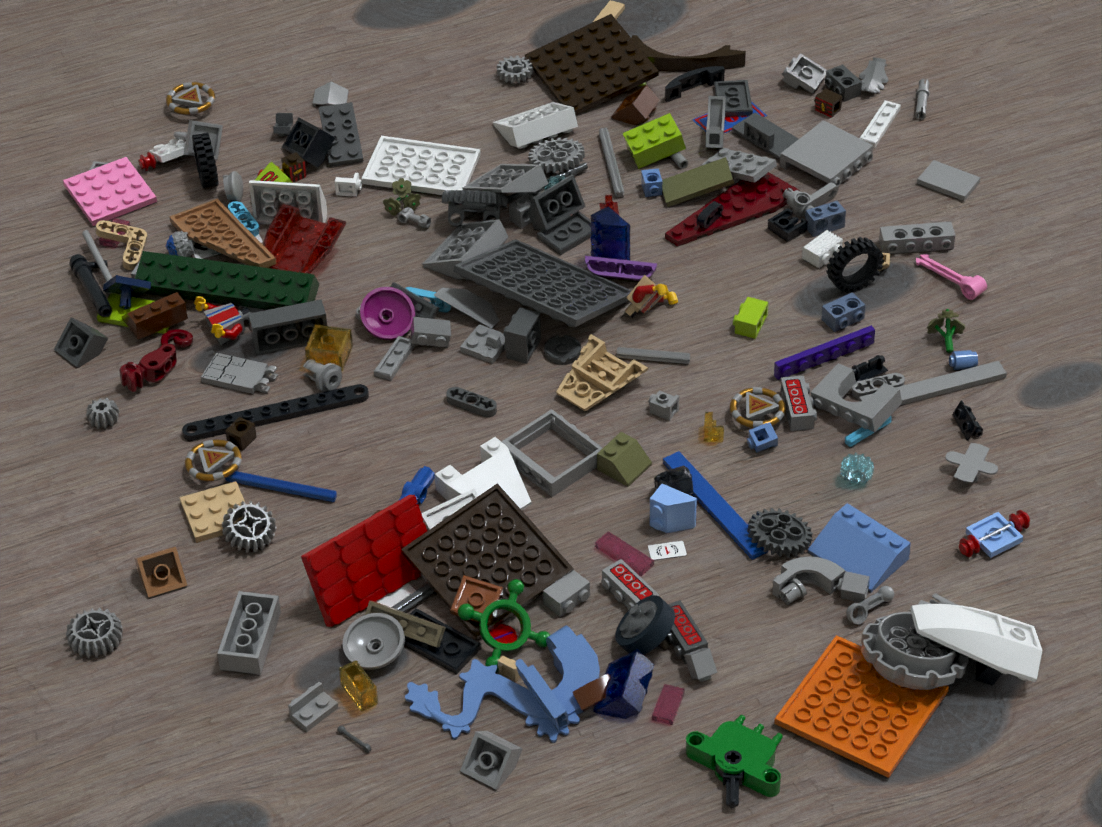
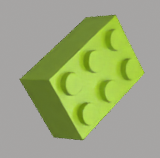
M670 113L622 133L626 146L638 169L686 149L682 134Z

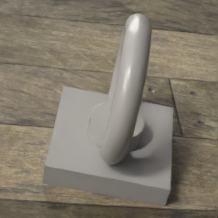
M189 120L188 131H176L173 136L177 139L186 140L185 155L195 156L192 135L208 132L213 147L214 159H218L223 125Z

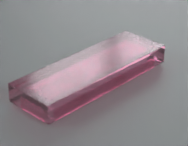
M609 531L595 542L597 549L616 561L622 559L639 576H642L654 566L653 559Z

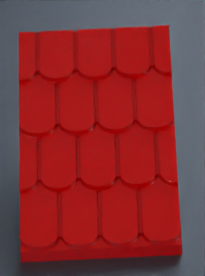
M408 495L383 510H377L371 517L301 556L326 626L332 627L343 622L356 612L367 608L369 601L376 602L388 593L396 591L411 580L421 576L401 552L402 548L427 532L415 495Z

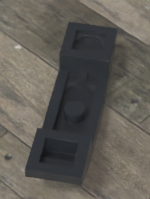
M723 66L699 68L676 77L665 87V101L670 102L681 98V92L707 83L711 87L714 86V82L724 81L725 68Z

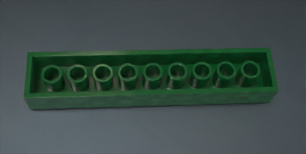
M147 251L142 252L135 279L151 282V288L145 294L167 297L177 292L182 299L195 300L196 297L200 296L209 303L223 305L232 303L237 307L245 306L263 310L315 301L319 288V282L314 274Z

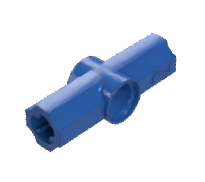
M426 466L420 468L412 481L405 483L399 500L408 495H415L417 502L422 504L426 498L427 489L435 479V472Z

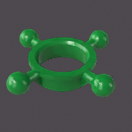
M514 579L508 584V591L510 593L508 600L502 599L492 602L484 609L483 613L474 611L470 604H462L458 608V616L462 620H470L472 618L480 622L479 629L482 639L489 647L494 649L492 656L486 660L485 666L497 665V672L499 671L498 660L502 651L515 650L521 647L527 639L534 640L541 648L548 647L546 638L550 634L546 631L539 633L531 631L528 613L516 602L518 595L524 591V584L518 579ZM499 609L508 610L518 618L521 631L515 642L508 644L500 643L490 635L487 621L493 611Z

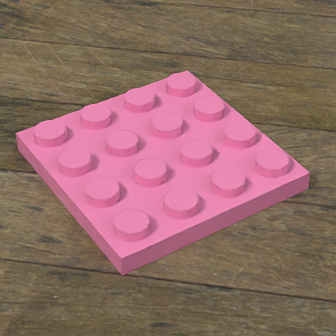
M127 157L63 180L65 188L93 226L99 221H108L157 202L155 194Z

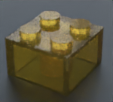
M315 325L305 348L306 361L312 359L323 365L333 363L342 368L341 371H343L353 347L351 329Z

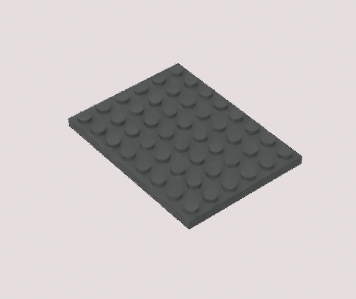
M516 239L456 264L453 271L462 278L475 281L477 285L486 286L493 292L505 295L508 299L517 300L520 304L530 306L537 312L550 315L552 319L561 320L570 327H576L629 301L627 296L632 291Z

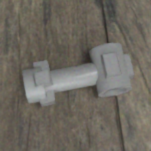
M410 207L398 213V220L401 223L411 220L417 222L422 228H428L431 224L430 217L424 214L421 216L415 215Z

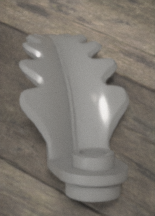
M873 57V61L869 60L868 67L859 75V78L863 79L861 80V91L876 94L880 93L879 89H884L882 83L888 82V77L884 70L887 67L885 59Z

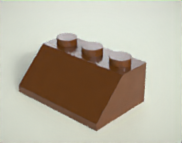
M176 292L128 312L122 316V319L139 340L188 319L186 304Z

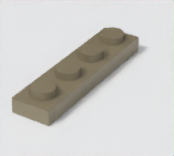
M369 601L365 615L371 613L390 615L400 623L405 636L434 647H440L446 627L375 601Z

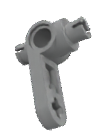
M831 182L812 195L788 188L784 191L783 197L787 199V205L792 208L794 215L805 217L806 210L824 205L835 197L839 188Z

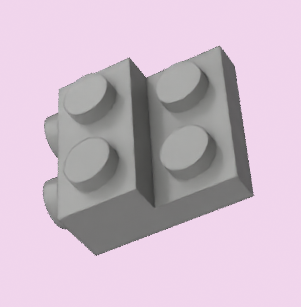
M800 53L797 58L793 57L782 73L784 76L782 80L795 89L800 85L813 94L826 76L827 70Z

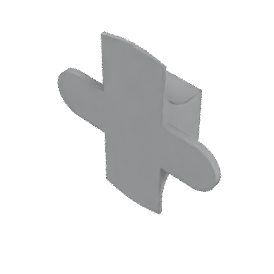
M971 443L965 455L954 451L948 452L945 457L946 460L959 465L954 478L973 483V481H978L981 473L988 475L996 474L998 472L997 465L985 461L990 448Z

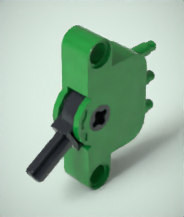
M740 715L735 721L722 723L711 737L698 731L690 732L686 736L687 757L715 771L717 778L723 782V785H726V806H729L731 809L739 805V786L744 785L767 797L777 796L780 792L781 774L773 766L775 763L776 747L781 742L783 735L777 733L770 739L761 734L764 729L763 724H758L753 730L743 726L745 721L744 715Z

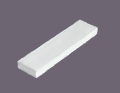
M885 100L860 139L873 145V148H875L900 111L901 105Z

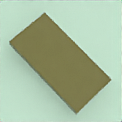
M725 157L663 179L662 190L666 204L670 207L732 185L734 180Z

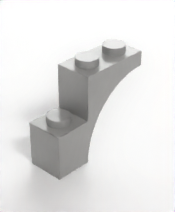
M726 96L708 97L706 147L723 148Z

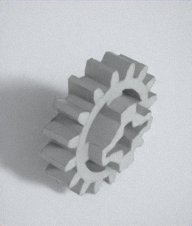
M518 55L515 58L512 56L509 59L504 58V61H499V64H497V76H500V80L505 79V82L510 81L511 84L514 81L520 83V80L525 82L526 78H531V75H533L532 63H529V59L525 60V57L520 58Z

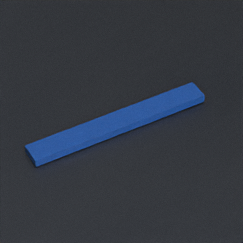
M680 451L663 458V464L668 470L683 465L689 469L693 481L692 496L697 498V501L751 560L769 552V550L763 552L764 547L757 548L758 543H752V538L748 537V524Z

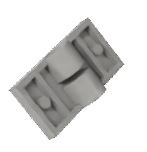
M728 148L720 149L718 153L708 158L702 164L705 165L726 157L734 180V184L730 186L735 185L740 180L755 183L777 166L775 159L729 150Z

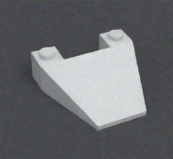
M496 437L480 446L481 464L462 475L451 465H448L435 474L436 491L446 500L453 499L474 488L479 496L498 483L521 510L531 505L530 497L508 447Z

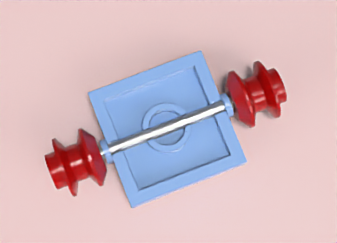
M1018 510L1016 515L1013 513L1009 515L1008 522L997 512L966 527L967 540L964 538L960 539L959 550L963 555L971 557L973 552L977 554L981 548L992 558L1023 542V536L1019 532L1022 531V527L1025 529L1029 528L1030 517L1026 512Z

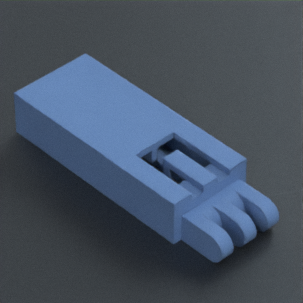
M518 659L515 664L519 676L556 729L560 730L570 724L566 710L534 665L527 667L522 659Z

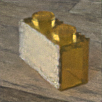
M353 661L339 669L340 684L360 711L363 712L378 704L377 686L364 672L358 661Z

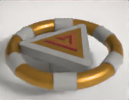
M187 82L177 85L166 96L167 106L172 111L184 115L201 113L210 108L215 101V93L212 88L199 82ZM199 89L209 95V98L203 105ZM185 90L184 92L175 96V94L179 91ZM174 103L184 104L185 108H180Z
M762 387L744 389L738 392L730 402L732 417L741 425L749 428H756L768 422L773 426L780 422L786 411L785 402L781 396L770 389ZM757 395H766L772 398L776 403L759 397ZM744 397H746V419L737 411V404ZM778 410L773 418L764 421L766 414Z
M208 440L196 445L188 452L185 458V467L188 473L196 479L217 481L232 475L239 468L242 455L239 448L229 441ZM212 447H224V448L228 449L229 451L217 450V449H209V448H212ZM198 452L205 474L196 470L192 465ZM234 457L231 466L223 471L222 465Z

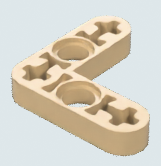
M105 220L97 222V236L127 243L122 265L127 270H134L141 259L147 240V232L141 228ZM123 231V232H125L126 234H125V235H119L117 232ZM136 247V248H138L139 250H138V251H132L130 248Z

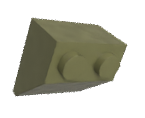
M620 432L597 453V470L627 487L652 465V461L638 441L623 432Z

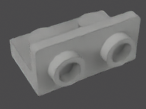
M318 682L314 686L309 687L301 696L291 701L288 705L290 719L308 732L337 710L338 702L326 694L323 690V684Z

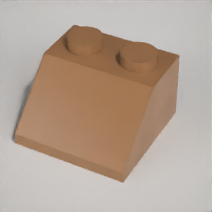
M170 547L134 558L148 598L187 586L176 547Z

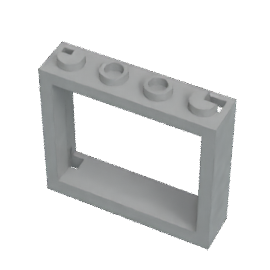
M552 409L502 441L508 447L517 470L551 497L597 468V453L602 449L600 444L595 443L587 434L582 433L575 425L570 424L562 415L557 414ZM550 429H553L587 455V457L557 477H553L519 450Z

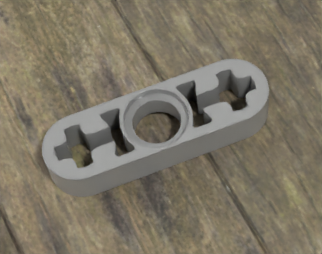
M891 373L857 381L852 386V396L859 400L861 396L873 394L879 389L874 387L877 384L883 385V383H886L895 388L903 386L905 377L900 373Z

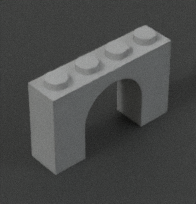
M838 363L811 391L813 405L830 412L832 415L844 418L848 422L860 425L864 429L876 432L902 404L900 389L883 383L870 398L864 401H846L843 399L844 395L856 384L854 370Z

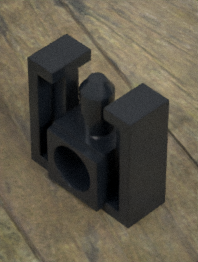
M787 208L768 219V229L788 242L807 230L808 221L802 218L801 222L798 223V217L792 218L793 211Z

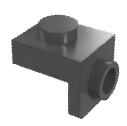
M276 113V124L273 127L274 134L288 136L293 128V113Z

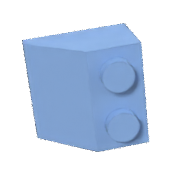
M661 484L650 497V526L665 533L695 528L697 498Z

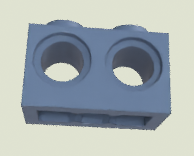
M838 201L806 210L807 230L815 237L826 230L834 231L844 228L846 210Z
M854 293L845 295L822 306L821 320L834 332L865 318V304Z

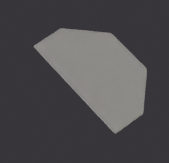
M441 288L434 294L435 297L491 329L499 322L492 304L467 289Z

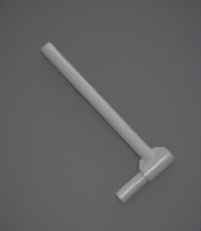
M85 230L82 232V235L107 282L112 279V276L89 231Z

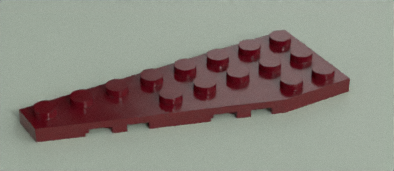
M769 172L755 183L740 180L667 231L665 239L676 246H681L697 240V237L704 234L709 236L713 234V231L719 229L723 231L746 223V220L752 217L757 219L762 217L764 213H774L787 204V199L783 197L786 189L791 188L793 191H799V189ZM713 201L722 204L724 207L723 212L712 225L706 229L697 225L699 214Z

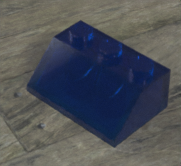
M610 207L592 214L590 224L591 256L630 261V224Z
M638 650L609 663L605 675L609 674L611 680L606 690V698L594 706L593 712L621 719L638 715L643 708L642 704L648 692L647 688L652 678L655 664Z

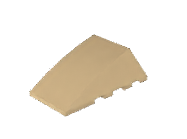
M590 334L588 343L581 349L577 361H574L570 373H567L556 394L583 411H587L648 371V367L634 359L627 364L607 352L604 341Z

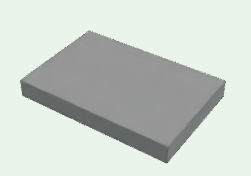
M933 160L919 176L917 184L965 201L980 183L981 177Z

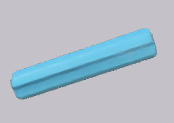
M891 416L878 428V430L891 423ZM861 427L847 435L844 442L849 447H852L874 432Z

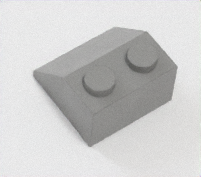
M476 731L460 771L494 789H499L515 769L523 748L489 731Z

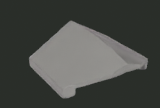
M329 82L315 89L313 106L347 103L349 91L333 82Z

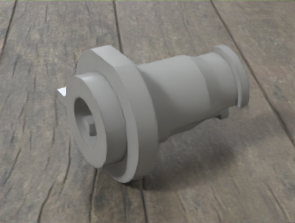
M312 359L306 361L303 365L304 368L312 371L311 373H304V376L315 381L320 391L335 390L340 385L342 379V368L333 363L323 365Z

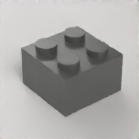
M520 307L516 314L512 315L511 322L505 327L503 333L506 341L504 350H506L507 359L528 363L541 341L540 312Z

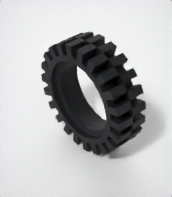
M209 133L192 135L193 150L202 188L219 186L217 167Z
M858 237L857 240L853 238L851 239V244L846 241L844 243L845 247L842 248L840 245L838 247L840 251L838 253L834 251V258L830 257L828 260L830 264H827V276L842 292L849 293L851 290L853 293L856 292V288L859 291L862 290V285L866 287L870 285L868 281L871 280L873 282L875 280L873 276H878L880 274L878 270L883 268L884 256L872 240L865 237L864 239ZM861 254H868L866 263L859 271L849 276L842 275L844 268L853 258Z

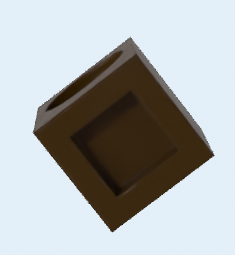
M241 417L225 430L227 441L236 445L241 451H244L257 438L255 424Z

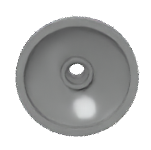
M383 613L364 615L355 620L346 630L343 637L344 653L347 659L359 668L371 670L385 667L392 663L401 653L405 643L404 631L400 623L390 615Z

